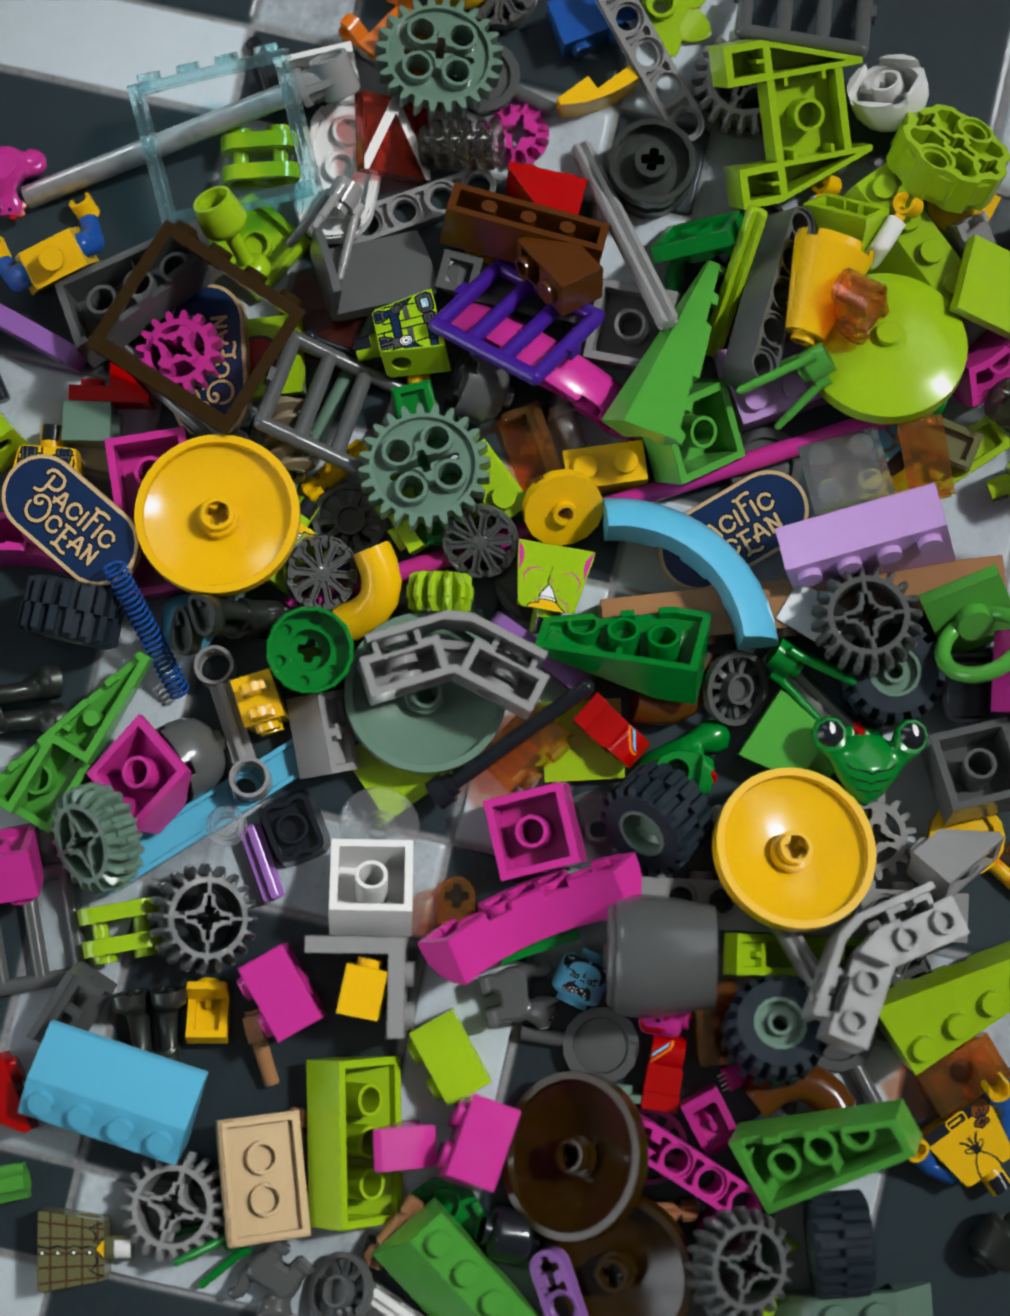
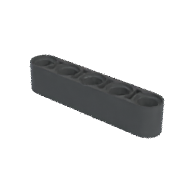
M803 206L767 216L744 286L723 362V375L731 388L737 389V387L779 368L788 332L785 330L794 239L797 230L802 227H809L806 234L815 235L814 217Z

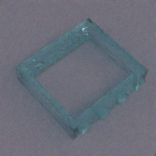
M276 42L253 47L254 55L239 59L238 52L215 56V65L200 68L199 61L175 66L177 74L161 78L160 71H153L136 76L138 83L127 86L162 225L166 219L175 224L177 219L188 223L197 219L193 207L179 211L174 209L146 95L274 64L303 181L236 198L246 211L324 193L289 49H278Z

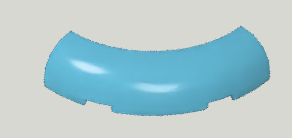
M603 498L602 520L604 541L634 542L654 548L658 546L676 554L682 562L695 570L703 579H707L720 595L721 602L732 624L737 649L778 647L779 642L775 620L768 599L758 579L739 553L719 534L691 516L665 505L629 498Z

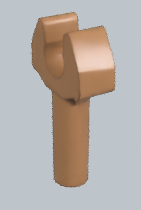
M259 1008L246 1011L243 1018L248 1043L253 1046L263 1085L265 1087L279 1083L278 1074L267 1036L257 1020V1016L262 1014Z

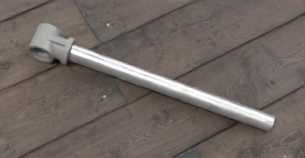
M333 49L313 58L309 62L310 68L301 70L300 67L293 69L294 78L22 186L21 192L27 206L32 209L303 101L306 108L314 106V101L320 98L329 103L344 99L357 92L361 87L346 49Z

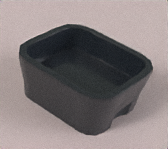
M992 653L951 654L953 660L963 666H981L993 662ZM946 676L945 682L942 684L944 716L951 722L960 724L981 723L998 719L1002 716V713L990 712L992 680L981 683H964Z
M304 789L293 791L262 805L259 812L260 823L272 855L278 865L286 868L293 867L327 853L331 845L330 834L317 800L311 792Z

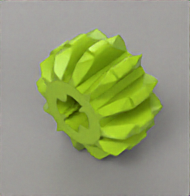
M415 571L409 575L408 585H406L408 609L414 613H438L445 610L470 612L474 598L472 577L467 573Z

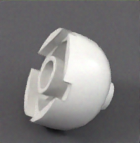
M904 54L882 56L878 58L879 65L867 69L865 64L858 68L849 79L846 89L852 110L857 119L871 130L895 132L903 122L906 113L918 112L926 107L929 97V86L924 67H920L919 60L915 57Z

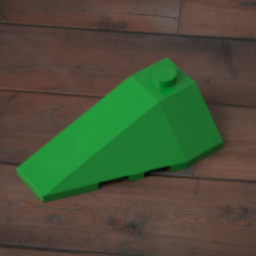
M660 607L656 614L635 615L634 610L620 611V617L598 618L593 613L544 617L535 645L548 651L546 657L655 699L696 705L704 676L712 612L679 607Z

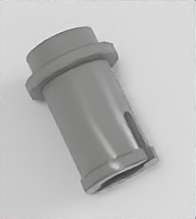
M569 401L550 408V417L547 418L548 422H553L563 450L588 447L575 415L579 411L573 408L572 403Z

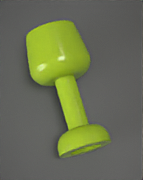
M215 186L201 193L195 199L193 209L204 236L212 241H226L237 260L234 264L244 270L249 265L267 276L271 270L269 260L260 253H251L240 234L247 222V212L236 196L226 186Z

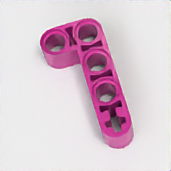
M640 1114L646 1135L654 1141L651 1148L648 1146V1165L708 1203L707 1208L697 1222L695 1231L697 1229L706 1231L703 1219L708 1217L716 1218V1210H730L734 1197L740 1192L748 1193L747 1202L743 1207L746 1209H758L762 1212L763 1205L748 1182L645 1115ZM673 1148H680L681 1157L679 1161L672 1166H666L664 1164L666 1153ZM707 1170H714L713 1182L707 1187H699L698 1180L700 1175Z

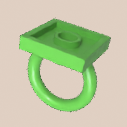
M996 564L918 595L937 637L934 650L936 664L947 677L964 683H981L996 679L1010 671V649L991 663L973 667L960 665L951 656V654L966 653L993 642L994 632L997 630H1010V596Z

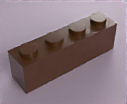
M455 182L446 208L439 243L515 263L517 258V239L525 236L581 244L600 264L610 224Z

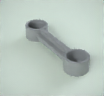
M218 645L207 646L196 655L194 671L200 682L210 689L233 766L229 772V784L240 799L247 802H256L266 797L270 792L272 776L267 766L256 758L249 732L244 727L230 682L237 675L236 662L226 648ZM214 655L224 656L230 661L227 674L218 680H210L202 675L204 662ZM246 767H257L264 772L262 787L253 793L241 792L238 786H236L238 774Z

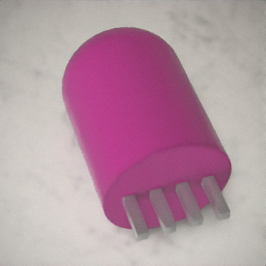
M735 1064L732 1067L728 1065L722 1068L717 1078L721 1077L718 1081H723V1084L720 1085L721 1087L726 1086V1088L722 1089L724 1092L740 1088L752 1076L747 1075L745 1079L741 1078L737 1074L740 1067Z

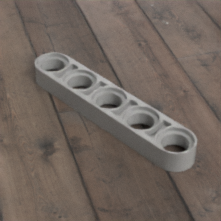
M594 0L629 64L638 75L639 82L660 119L675 123L677 116L681 113L687 112L695 118L696 128L688 137L691 141L696 140L704 130L705 120L703 114L640 1ZM623 7L633 9L637 15V24L630 31L621 29L616 22V15ZM644 42L652 44L657 51V58L650 66L640 64L636 57L638 46ZM661 78H670L676 84V94L669 101H664L657 96L656 84Z
M474 167L376 201L373 217L379 222L378 230L368 236L361 234L354 239L353 244L414 231L443 221L446 209H437L430 201L431 196L436 191L445 190L451 193L455 182L468 185L472 179L482 177L489 182V191L496 193V178L487 168ZM401 203H409L416 209V215L409 222H399L393 215L394 209Z

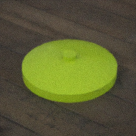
M892 273L865 275L828 336L822 342L834 361L837 370L829 374L833 383L818 393L840 412L869 423L900 424L914 421L932 413L954 393L966 365L968 341L960 316L949 311L951 303L941 293L922 281Z

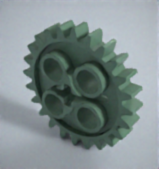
M413 0L411 11L400 5L398 8V18L388 15L387 28L380 27L378 39L380 41L376 42L374 53L378 55L375 58V69L382 70L379 74V83H390L387 89L388 97L400 94V108L406 106L409 102L414 104V116L424 108L427 109L429 120H433L436 111H441L444 119L447 121L450 118L451 110L454 109L461 117H465L467 104L477 111L480 106V98L489 100L492 92L491 88H497L500 78L498 74H501L503 61L499 60L502 56L503 46L496 45L499 34L498 32H488L490 26L489 18L477 21L478 8H474L469 13H466L464 11V0H461L456 7L450 6V0H443L441 5H436L435 0H428L426 6H422L418 0ZM423 34L429 37V39L420 40L414 35ZM462 40L465 41L468 45L459 46L456 45L453 41ZM412 69H418L424 72L425 74L421 76H416L411 74L409 71ZM457 75L463 78L464 81L455 82L448 77Z
M421 403L417 404L416 414H410L408 409L402 406V418L397 420L393 415L387 413L388 426L386 428L376 423L373 425L377 438H364L365 447L370 451L359 452L360 462L365 464L358 468L359 478L366 479L361 483L363 494L372 493L368 498L371 508L382 504L379 510L382 520L394 514V527L396 528L407 520L409 521L412 533L416 531L419 523H424L427 532L432 533L433 522L439 521L443 529L448 530L449 517L452 516L455 520L462 523L463 508L471 512L476 511V503L472 497L484 499L485 489L480 485L490 483V474L483 471L491 468L490 457L483 456L488 452L487 443L477 442L480 438L479 428L467 431L469 427V418L467 416L455 422V410L453 408L442 416L439 413V405L436 403L430 413L424 412ZM434 438H441L447 441V444L440 449H433L427 445ZM395 451H404L409 454L401 462H395L388 458ZM453 455H458V456H459V458H458L457 460H456V459H452L451 457H452ZM426 464L427 468L431 470L423 472L419 465ZM446 474H456L461 478L455 485H446L440 481ZM391 476L399 477L395 481L390 480ZM414 486L422 490V493L416 498H406L402 495L404 489Z

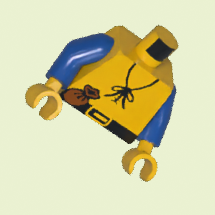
M85 192L86 197L81 203L76 204L73 199L69 202V206L78 218L80 226L65 229L18 253L15 259L12 258L4 238L0 236V275L11 290L22 292L29 288L34 296L54 286V282L100 262L96 254L101 252L105 245L98 219L100 210L88 192Z
M997 1072L999 1081L994 1086L990 1087L985 1079L980 1082L981 1087L989 1097L985 1093L975 1090L920 1130L922 1138L916 1156L909 1160L924 1175L948 1185H955L960 1182L967 1188L981 1180L992 1197L1003 1193L1010 1187V1178L1001 1167V1164L1010 1159V1083L1001 1072Z

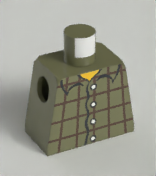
M45 1206L38 1211L37 1292H48L105 1280L111 1274V1261L133 1260L134 1244L130 1241L132 1235H111V1216Z

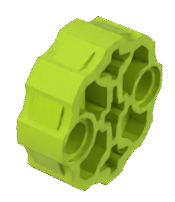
M940 104L923 108L918 112L906 113L903 122L890 143L891 149L886 156L890 171L899 177L905 190L914 197L929 201L942 210L953 213H962L964 210L969 209L980 211L988 206L1006 177L1007 171L1005 168L1010 162V154L1007 147L995 137L992 128L976 117H969L960 113L954 107Z

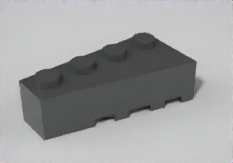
M197 219L186 223L198 232L197 240L210 247L212 242L216 243L204 236ZM154 238L54 282L76 349L93 368H96L106 359L87 348L86 343ZM169 239L106 338L123 348L141 335L142 330L146 331L152 327V319L155 318L160 321L165 317L166 312L174 311L222 276L223 273Z

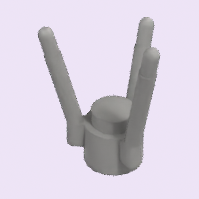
M336 176L331 187L325 190L320 201L285 242L286 247L291 248L310 225L313 230H317L329 213L340 219H344L347 214L350 215L338 263L337 275L339 281H342L344 278L358 221L365 209V205L359 202L364 193L361 186L345 176Z

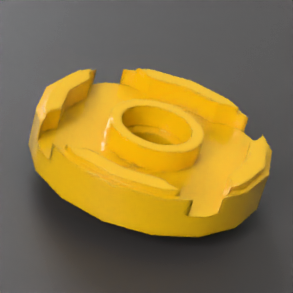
M572 469L553 470L544 474V479L538 481L536 485L533 482L527 489L522 501V512L525 524L531 534L538 540L546 544L558 546L570 545L588 537L598 526L603 515V498L597 485L585 473ZM569 508L567 512L559 514L560 510Z

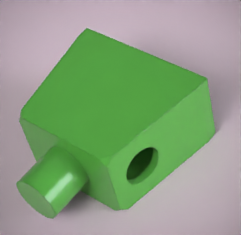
M783 690L775 694L735 755L738 759L765 771L787 767L802 768L820 773L828 778L834 773L826 758L814 745L811 730L816 720Z

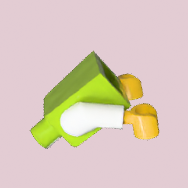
M832 174L812 185L811 189L815 192V195L810 196L809 200L803 203V207L807 208L814 217L815 235H817L819 228L830 229L863 242L861 251L865 254H868L871 249L875 252L873 264L868 272L877 268L891 250L906 226L903 222L905 218H916L921 214L924 207L923 201L916 197L912 200L910 206L905 209V205L910 199V194L900 192L893 198L895 213L890 215V208L839 196L838 194L842 189V181Z

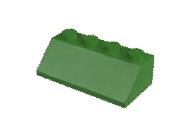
M435 1197L372 1252L378 1262L428 1316H542L496 1263L486 1257L483 1249L477 1245L475 1240Z

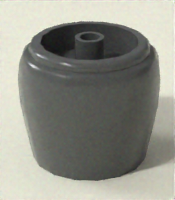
M636 894L618 900L615 905L608 906L607 943H604L603 968H607L608 1007L614 1008L615 1012L623 1017L660 1018L715 1008L717 995V919L715 906L672 897Z

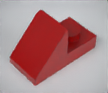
M111 362L109 385H105V381L99 379H82L81 385L69 384L68 400L111 401L117 409L155 410V402L144 388L131 375Z

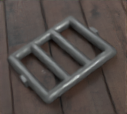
M734 0V3L738 4L734 33L741 40H765L865 57L869 50L870 28L875 23L877 5H873V0H857L853 40L830 37L834 0H818L814 34L790 31L794 0H778L775 28L751 24L754 0Z
M294 330L280 351L275 366H271L265 376L263 384L266 385V389L254 417L253 425L257 430L359 477L358 468L365 464L345 452L370 384L391 394V388L407 384L394 377L391 378L386 373L368 364L359 362L357 359L306 334ZM298 349L320 359L293 429L272 419ZM334 367H337L356 376L331 446L310 437L309 433ZM392 395L381 422V426L385 428L388 426L387 413H390L397 419Z
M63 862L43 865L44 881L59 879L73 966L80 960L90 965L89 958L84 959L82 942H86L84 927L89 926H79L76 910L80 909L77 885L72 883L69 872H63ZM37 897L33 901L22 905L33 969L32 975L9 978L0 923V997L56 987L67 970L71 968L49 970Z

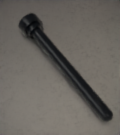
M589 679L582 680L453 774L448 772L443 776L437 774L425 783L430 796L441 809L445 810L458 800L457 795L462 792L461 787L591 695L595 689L594 683Z

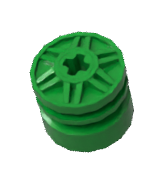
M300 607L285 613L273 626L267 640V661L273 675L285 687L300 693H320L336 686L347 675L354 658V643L347 625L335 613L321 607ZM307 639L314 640L315 648L321 649L320 657L314 656L311 659V663L303 661L304 654L297 652L298 645H305Z

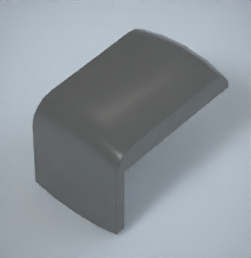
M321 226L317 230H313L310 256L326 308L332 320L346 321L372 315L373 311L377 308L431 288L433 296L436 295V277L432 261L424 242L416 230L354 243L342 281L338 279L337 269L343 246L329 249Z

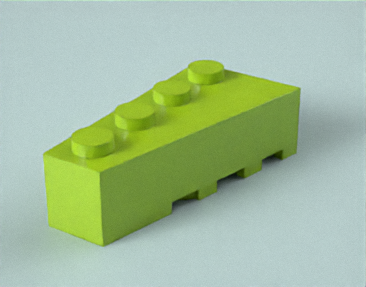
M1010 941L967 956L966 960L959 963L934 968L931 970V973L913 980L905 979L892 984L893 987L888 988L877 1025L900 1062L915 1075H918L1010 1013Z

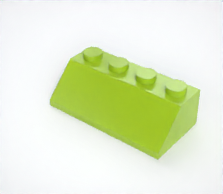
M886 162L856 183L843 197L890 208L889 214L893 215L895 213L893 208V198L900 192L910 193L903 188L902 181L896 174L890 171ZM910 194V199L906 203L905 209L910 206L915 198L912 194ZM923 209L916 218H905L903 222L906 226L881 264L867 272L866 275L892 273L908 276L931 286L951 303L962 260Z
M349 1056L307 1059L310 1227L346 1231L384 1225L396 1211H401L400 1205L403 1202V1170L375 1172L373 1129L402 1121L400 1056Z

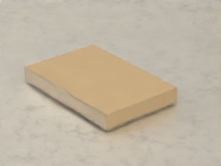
M299 1110L215 1120L227 1247L234 1248L311 1236Z

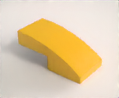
M630 65L599 88L587 76L556 99V113L560 118L575 117L612 106L637 91L639 77Z

